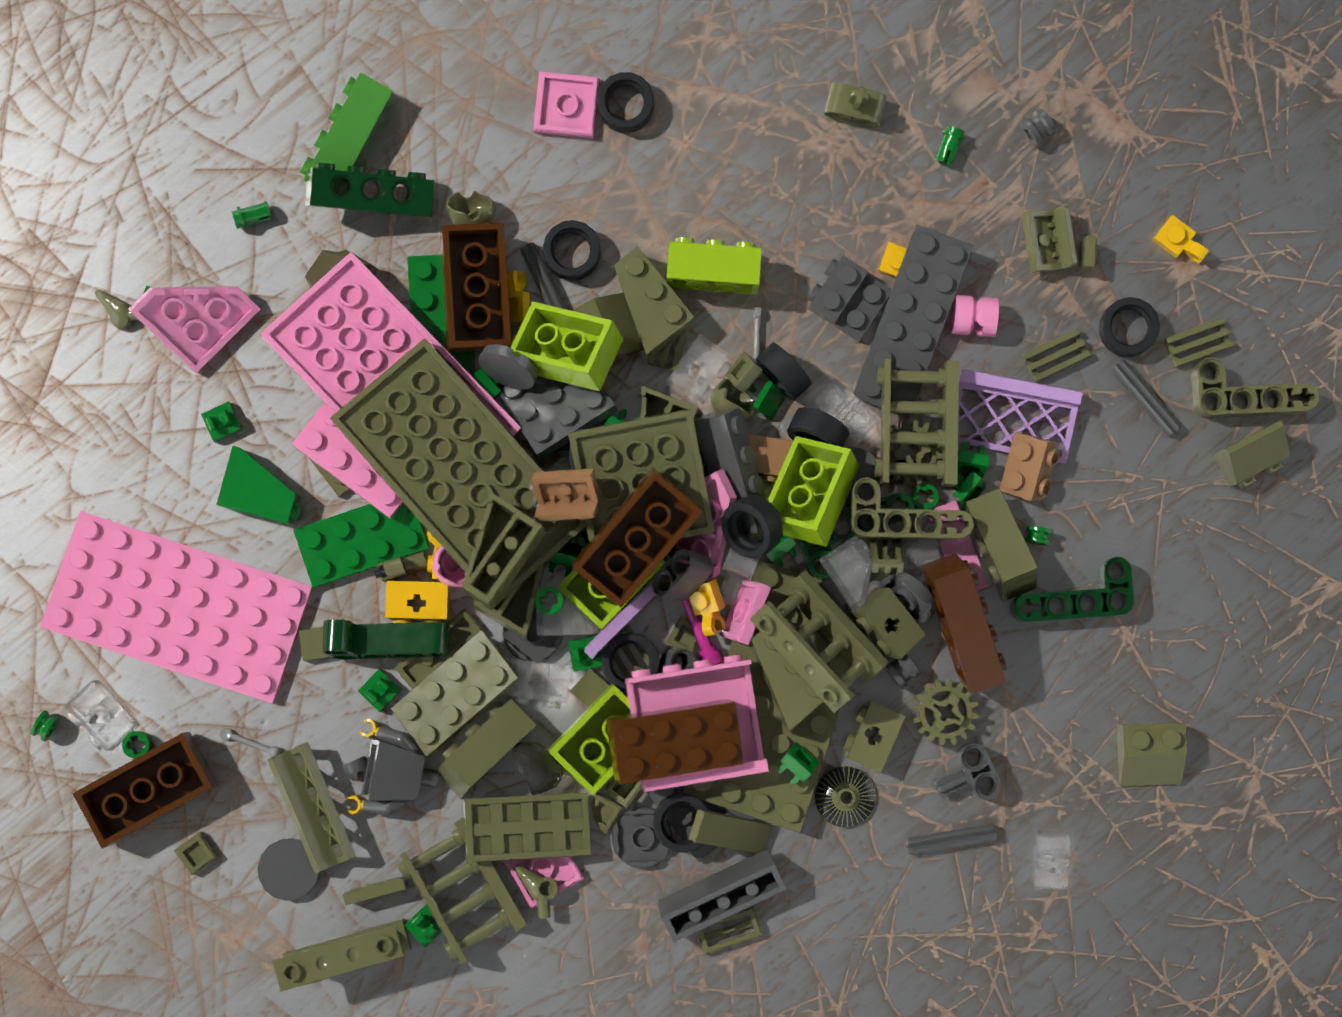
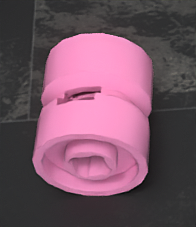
M955 295L951 313V334L969 335L971 331H975L977 336L994 338L998 326L999 299L981 297L978 301H975L973 296Z

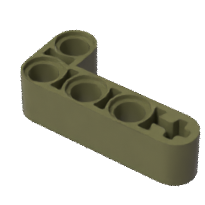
M1215 357L1205 358L1192 369L1193 407L1195 412L1203 418L1295 415L1312 410L1319 402L1317 389L1305 383L1227 387L1225 366L1221 360ZM1204 365L1210 366L1214 370L1213 380H1208L1203 376L1202 368ZM1267 393H1271L1276 397L1277 405L1275 408L1267 405L1265 401ZM1236 394L1245 397L1247 402L1245 409H1240L1236 406L1234 401ZM1299 394L1303 398L1306 397L1307 400L1304 404L1300 400L1288 403L1289 398ZM1206 395L1212 396L1216 400L1214 411L1207 409L1204 405Z
M861 478L851 488L850 528L853 534L859 538L960 540L968 536L973 530L974 522L972 517L967 512L961 510L880 509V486L872 478ZM865 484L872 488L874 494L871 500L864 501L859 498L857 489L860 485ZM865 515L872 519L873 528L871 531L863 532L857 527L859 516ZM891 516H898L903 520L904 528L901 532H893L888 527V520ZM922 517H930L934 521L935 528L932 533H925L920 529L919 521ZM957 517L960 523L965 524V528L961 529L959 533H957L954 527H946L943 529L944 534L940 533L943 523H952L956 521Z

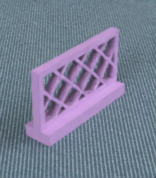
M959 368V407L962 408L964 413L958 417V422L967 416L976 431L966 438L958 436V443L964 444V442H969L971 446L980 447V445H983L987 449L1009 453L1011 446L1002 444L1008 440L1012 444V437H1014L1015 432H1021L1026 428L1032 436L1037 437L1030 425L1045 416L1054 431L1042 439L1048 440L1055 434L1058 435L1063 443L1058 462L1066 464L1079 404H1081L1083 392ZM963 388L976 390L982 399L980 403L968 411L961 402ZM981 392L992 393V395L985 399ZM1002 395L1006 396L1012 407L997 416L988 402L996 396ZM1012 398H1018L1023 400L1015 404ZM1028 401L1036 402L1042 413L1027 422L1018 408ZM1041 403L1053 406L1045 410ZM985 404L994 419L979 428L970 414ZM1057 407L1069 408L1068 421L1057 428L1048 413ZM1015 410L1024 425L1009 434L1000 420ZM997 422L1006 437L997 443H990L982 432ZM1066 428L1065 436L1063 437L1060 431ZM979 434L983 441L972 438Z

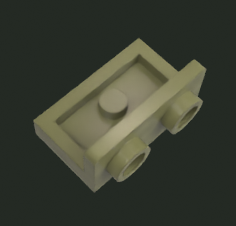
M1061 206L1053 210L1027 211L1021 214L1030 273L1058 272L1077 265V249L1074 243L1072 218L1068 206Z

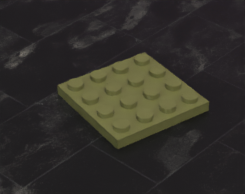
M692 409L568 432L575 470L594 469L602 497L596 517L585 520L589 542L653 467L701 506L703 510L701 515L681 538L715 532Z

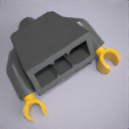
M371 719L364 720L372 724L373 730L369 734L360 731V734L366 738L377 737V739L371 740L361 795L354 794L347 797V799H355L358 803L357 809H346L349 814H356L363 809L365 813L390 814L405 807L409 800H417L420 787L431 789L436 787L438 780L437 770L424 769L425 757L418 754V747L401 731L384 725L379 727V724Z

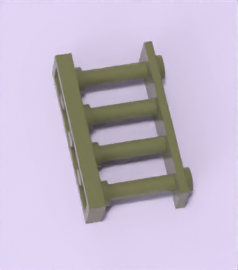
M885 359L882 362V367H877L876 384L882 385L881 458L875 459V477H880V485H887L889 483V475H931L941 479V486L957 485L959 361L947 360L943 364V368H939L938 371L891 370V359ZM891 382L938 384V387H943V399H938V402L890 401ZM890 413L937 414L938 417H942V430H937V433L891 432ZM890 444L937 445V448H942V460H937V463L889 462Z
M805 570L783 590L788 596L783 603L775 608L768 601L750 620L835 713L854 696L848 687L855 680L861 677L865 683L868 682L889 662ZM796 607L809 620L798 631L784 618ZM817 630L830 643L819 655L806 642ZM838 653L851 666L840 678L827 666V663Z
M463 817L452 824L455 830L451 832V836L412 859H409L406 852L398 856L401 862L397 863L404 879H412L448 942L443 947L452 962L457 959L460 964L467 962L463 954L465 950L500 929L511 927L513 932H517L527 926L491 861L465 863L428 886H424L416 870L457 846L459 848L465 846ZM472 873L474 875L480 873L486 883L482 886V890L440 914L432 897ZM496 900L501 909L497 913L498 917L456 941L447 925L486 901L492 902Z
M404 918L284 952L282 958L272 961L280 991L403 957V951L412 948L407 929L404 926Z

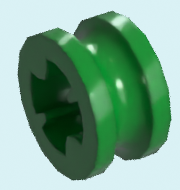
M929 483L919 484L912 490L910 495L914 508L920 510H931L939 500L938 490ZM918 490L921 492L929 490L932 493L929 497L932 498L931 504L927 502L922 505L919 504L917 499L920 496H916Z
M1026 526L1028 536L1024 537L1025 542L1051 546L1052 542L1049 540V536L1053 534L1054 530Z
M544 587L537 593L535 603L538 610L543 614L554 615L562 609L564 600L561 592L556 588ZM548 592L555 593L554 598L558 597V604L552 605L551 610L544 609L545 604L541 605V597H547Z
M44 710L33 724L30 732L31 735H40L41 740L46 742L56 729L59 717H50L49 712Z
M143 731L130 732L122 741L123 752L133 759L147 753L153 747L151 737ZM135 736H138L139 741H144L145 748H140L142 752L137 754L136 749H131L130 742L135 741L133 739Z

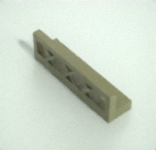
M305 742L268 759L270 768L314 873H319L356 857L309 743Z

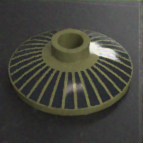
M840 766L829 770L820 778L815 789V805L819 814L828 823L837 827L850 828L863 823L868 819L875 807L876 791L871 779L863 771L854 767ZM843 792L851 793L852 799L849 803L841 801L840 796Z

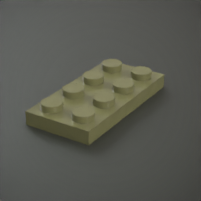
M481 630L395 704L391 710L425 756L431 757L521 680L522 677L485 630Z
M588 792L463 800L466 863L591 855Z

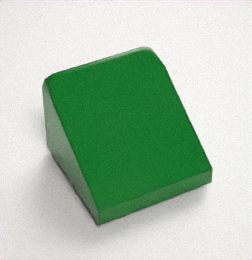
M766 382L752 409L764 418L772 420L785 400L786 395L774 383Z

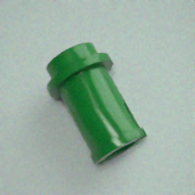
M947 126V129L942 131L944 137L935 158L936 162L942 163L945 160L944 165H954L960 143L965 141L963 136L964 130L954 126Z
M267 201L242 209L238 206L237 210L232 211L237 229L243 228L247 230L246 226L273 220Z

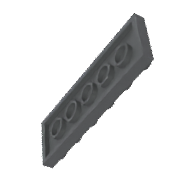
M916 224L852 397L881 407L882 385L876 384L877 367H882V362L885 359H891V370L927 371L974 245ZM891 382L890 401H916L922 383ZM898 413V414L903 415V416H906V417H908V418H909L910 415H911V414H907V413Z

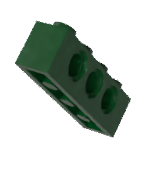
M317 163V168L308 169L305 206L432 217L434 180L426 179V173L408 172V177L396 176V170L378 169L377 174L366 173V167L347 166V171L335 170V164ZM337 178L343 179L347 184V190L342 196L337 195L333 190V182ZM368 181L373 182L377 187V194L372 199L366 197L363 192V187ZM398 184L403 185L407 190V196L403 201H398L394 196V188Z

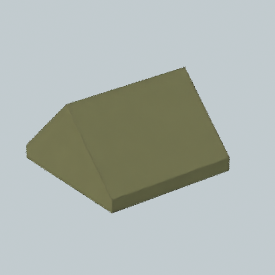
M623 293L593 298L572 310L613 320L623 337V342L614 361L644 350Z

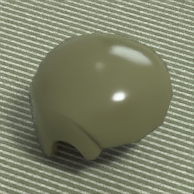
M473 191L470 197H463L460 192H455L446 202L448 215L454 225L490 223L495 216L494 201L489 196L481 195L477 191Z
M723 378L711 394V404L715 412L740 407L745 422L755 412L754 409L750 412L754 404L752 398L746 392L743 393L735 388L729 379Z

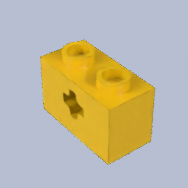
M386 581L385 618L393 619V623H411L412 619L424 620V622L450 620L451 586L444 585L442 582ZM418 595H420L421 600L426 601V607H420L419 612H417L415 607L411 606V601H416Z

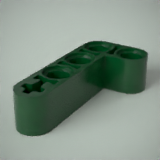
M895 493L881 498L880 504H884V509L894 506L895 500H898L899 504L905 503L906 509H914L913 500L904 493ZM850 509L842 511L838 518L848 523V533L846 535H838L833 530L826 547L817 544L809 545L805 541L798 540L807 570L813 578L826 580L836 571L837 564L831 545L857 537L850 528ZM859 516L857 519V527L861 531H871L873 525L865 524L862 516ZM891 516L888 521V526L902 522L903 520L898 516ZM822 557L829 561L830 570L827 574H819L815 571L813 564L817 558Z
M1113 557L1103 561L1098 572L1100 589L1032 593L1017 596L1010 604L1011 615L1019 622H1038L1127 614L1134 606L1131 565L1123 557ZM1111 563H1116L1121 567L1122 574L1119 579H1113L1109 575L1108 567ZM1115 593L1120 594L1124 598V606L1120 610L1114 609L1111 605V597ZM1084 595L1091 597L1094 602V607L1090 612L1083 611L1080 606V600ZM1054 597L1063 602V611L1059 615L1052 613L1049 607V603ZM1024 600H1026L1027 605L1041 604V610L1030 611L1026 617L1025 612L1019 611V606L1023 605Z
M348 620L323 621V653L334 659L449 656L450 625L444 622L354 624Z

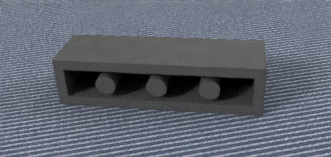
M740 407L709 413L695 420L694 425L709 475L724 469L737 496L736 501L750 495L766 499L763 490V480L757 470L755 453L749 442L746 422L742 417ZM742 511L741 522L748 535L763 531L761 524L755 516L749 512Z
M766 849L656 902L660 916L673 942H676L787 889L769 849Z

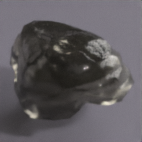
M521 742L512 751L514 763L528 782L532 795L542 794L550 789H554L564 777L565 768L543 745L537 742Z

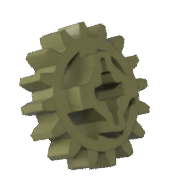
M904 419L900 422V429L895 425H891L890 431L928 432L930 424L926 423L921 428L918 427V419H914L911 426H908ZM890 444L889 462L921 463L923 456L931 454L929 463H936V460H942V453H938L939 448H937V445L901 444L898 449L891 451L892 444ZM881 445L878 446L877 450L881 451ZM908 445L912 449L918 450V453L914 456V461L909 455L905 456L903 453L908 448ZM893 475L892 481L895 482L902 477L904 478L905 486L909 485L911 479H914L916 485L922 483L921 476L928 480L933 478V476Z
M947 679L944 686L941 685L939 680H934L933 689L928 685H924L923 689L926 694L924 696L915 695V698L920 701L919 706H911V710L918 712V716L913 718L912 722L921 723L922 725L917 732L922 734L927 731L929 733L927 741L929 742L938 737V744L944 746L946 739H949L951 745H956L957 736L966 740L968 737L965 730H975L976 728L970 723L971 719L979 718L978 714L972 713V708L978 706V702L969 701L972 694L969 691L962 692V683L952 687V679ZM942 691L949 692L943 700L937 701L931 698L936 693ZM960 699L965 707V716L959 712L958 703ZM933 705L939 707L949 705V712L957 720L946 717L941 720V713ZM925 708L931 711L933 720L930 725L925 717ZM954 724L959 727L953 732L941 733L946 725Z

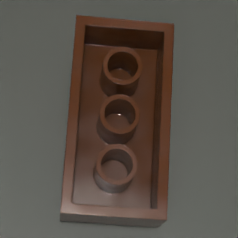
M504 223L442 225L439 233L447 351L449 353L482 352L487 345L493 344L510 347L511 332Z
M653 467L574 560L573 569L622 608L701 515L703 510L701 506Z
M956 553L921 565L928 589L935 600L936 614L959 680L970 694L1006 682L1003 671L1007 670V665L1002 653H998L994 643L998 642V637L993 625H989L985 617L986 614H989V609L984 597L979 596L976 589L980 582L974 567L970 568L968 561H963Z
M724 699L606 718L614 780L619 784L744 764L735 701Z
M184 732L72 794L100 847L105 848L130 836L219 785L191 733Z

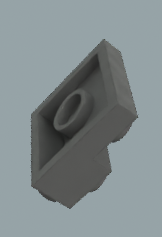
M843 255L839 261L833 259L824 272L828 276L824 285L816 284L807 299L812 301L808 310L860 342L885 304L892 289L870 276L867 270Z

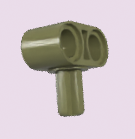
M832 83L824 114L836 120L868 127H880L887 96L877 91L865 89L862 86L856 87L843 83Z

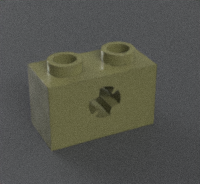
M876 587L851 611L857 619L855 623L863 633L870 635L875 642L874 646L885 658L901 659L926 635L890 588Z
M869 701L867 706L862 704L855 719L859 723L855 734L849 733L843 746V750L847 751L845 757L882 773L906 716L873 701ZM874 726L877 728L876 734L880 736L878 742L873 740V744L867 743L868 737L865 736V731L867 729L872 731Z

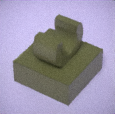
M746 352L740 355L725 374L735 388L743 393L747 389L750 392L757 391L752 384L757 377H761L763 380L767 378L760 365Z

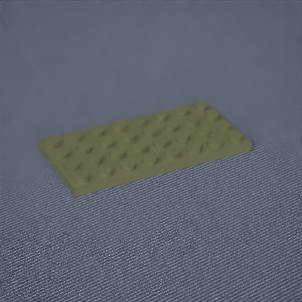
M425 338L330 417L331 422L465 573L473 548H475L480 531L479 527L484 518L490 492L536 521L535 512L538 502L531 478L534 472L543 471ZM585 520L536 521L543 526L546 534L498 603L586 527Z
M759 560L752 581L771 587L765 604L770 601L777 608L788 598L783 590L801 573ZM813 578L856 625L855 621L857 619L851 611L868 595ZM798 607L784 617L800 627L809 621ZM755 627L752 638L760 632L757 627ZM820 633L819 649L821 653L830 643ZM732 641L727 656L742 654L743 660L751 659L752 664H749L763 755L767 759L769 772L689 784L684 786L682 793L692 794L702 801L800 833L840 708L834 713L823 701L792 730L787 732L750 643L745 645ZM839 653L827 663V666L838 678L851 668ZM797 742L820 763L804 782L800 779L798 783L792 785L790 782L795 774L789 769H785L780 774L778 768L782 764L781 759Z

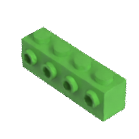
M361 72L356 79L351 76L342 91L347 95L343 104L336 103L328 117L329 120L333 121L328 132L322 130L314 144L318 148L314 158L312 159L308 156L300 170V173L304 175L301 182L307 185L308 169L317 168V163L335 164V170L347 171V166H353L393 90ZM337 178L333 182V190L337 195L344 183V180L341 178Z

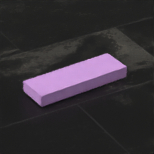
M652 583L588 644L584 652L591 659L654 599L656 594L653 592Z

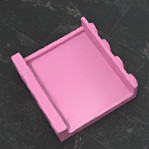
M742 654L724 657V663L712 665V659L693 662L694 668L682 669L681 664L663 666V673L651 674L650 669L632 671V678H625L630 714L729 699L736 703L744 764L641 781L643 791L769 772L767 759L764 758L749 666V664H752L751 659L743 660Z

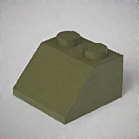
M1281 420L1212 454L1229 487L1239 484L1241 488L1257 481L1258 479L1255 474L1263 470L1270 474L1284 467L1282 460L1291 456L1285 428Z
M1185 723L1116 724L1119 786L1182 784L1187 756Z

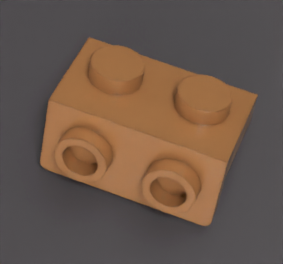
M1015 432L1000 490L1029 501H1043L1050 492L1052 484L1050 480L1051 473L1059 460V442L1044 440L1022 432Z
M594 469L533 473L531 481L538 502L535 512L536 521L586 520L596 517L602 497Z

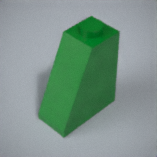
M232 446L216 505L293 525L294 519L298 520L302 511L303 503L299 502L300 496L245 450Z

